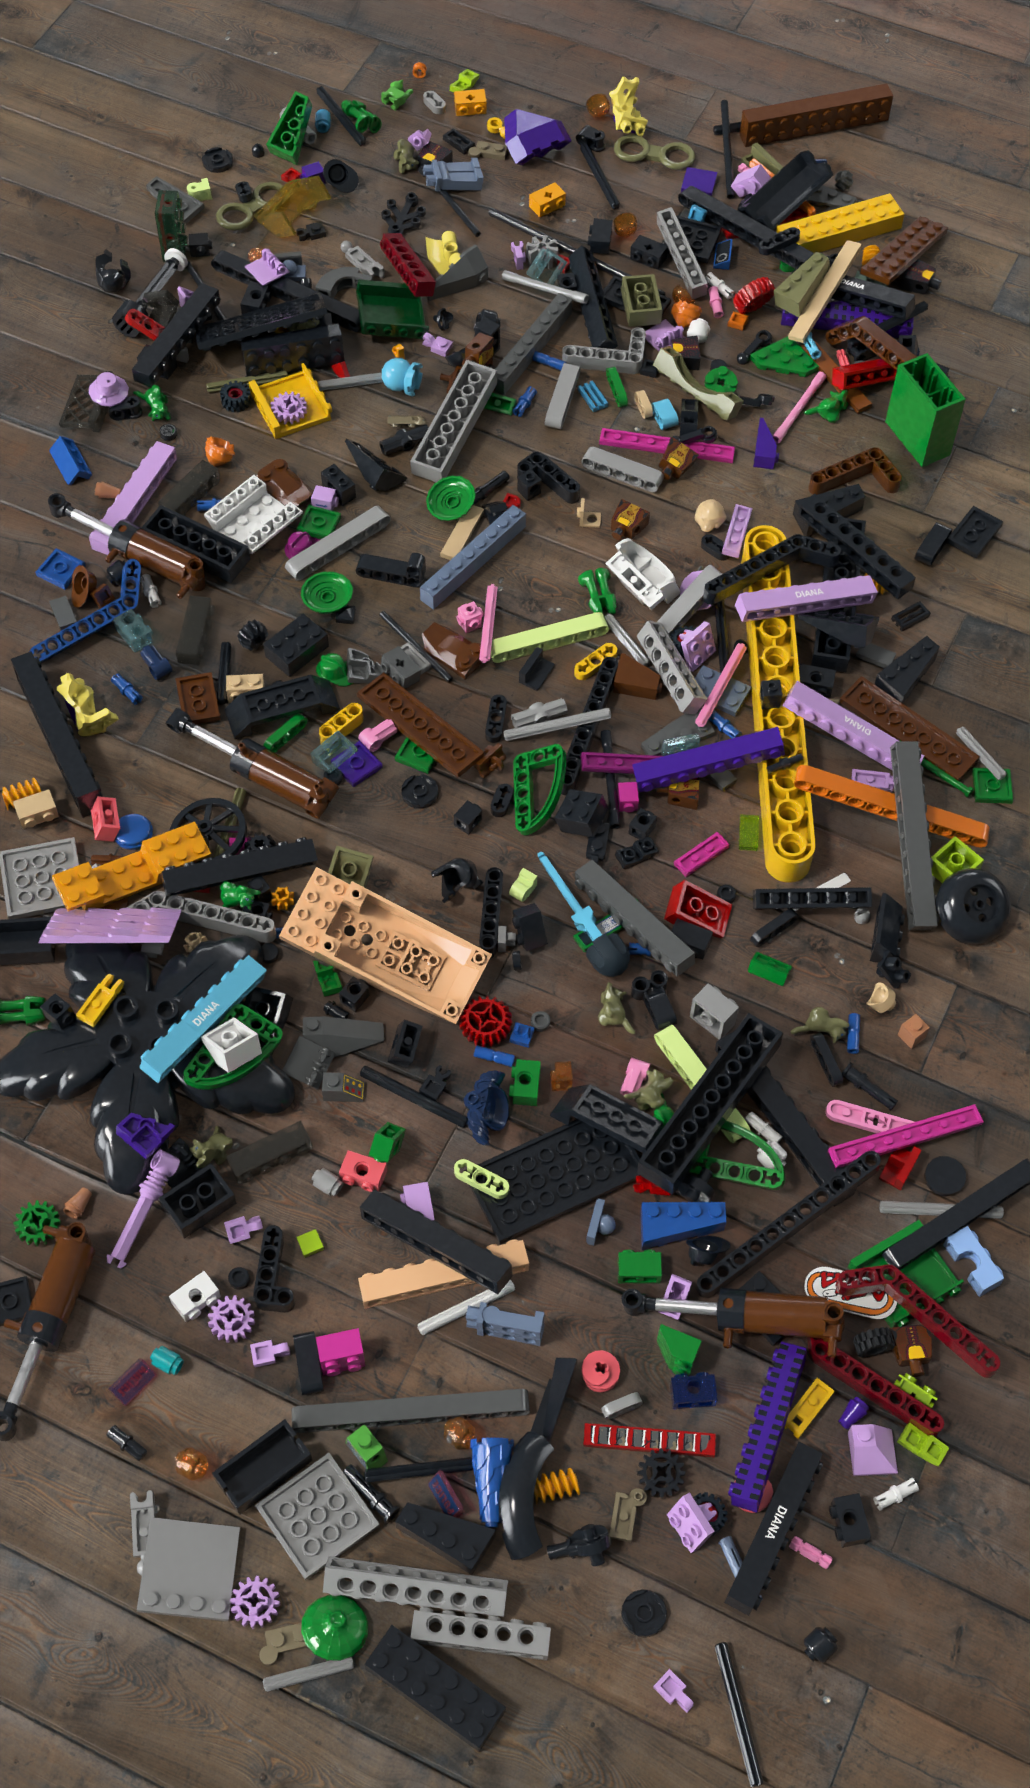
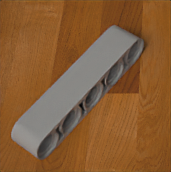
M568 363L563 364L546 414L545 426L562 429L579 379L581 366Z
M589 447L581 460L582 465L589 470L652 493L658 490L664 479L663 473L657 469L596 447Z
M708 565L657 621L662 623L669 637H671V633H674V630H679V627H683L704 604L705 584L722 575L712 565Z

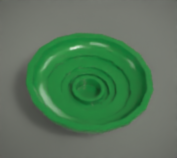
M462 476L442 478L434 483L428 491L426 498L427 509L432 516L439 520L453 521L460 519L469 512L474 504L476 497L474 487L469 480Z
M336 572L314 574L305 581L301 588L303 603L312 611L320 614H331L340 611L347 606L353 594L350 580Z
M327 1595L318 1598L308 1606L302 1618L301 1633L306 1646L315 1655L325 1660L341 1661L353 1657L363 1647L368 1637V1620L364 1610L354 1600L343 1595Z

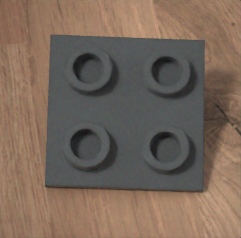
M299 1036L283 1071L287 1075L318 1090L323 1080V1072H327L335 1053Z

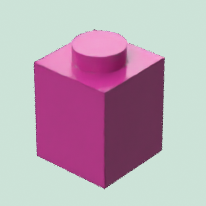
M637 782L618 783L619 812L638 811Z

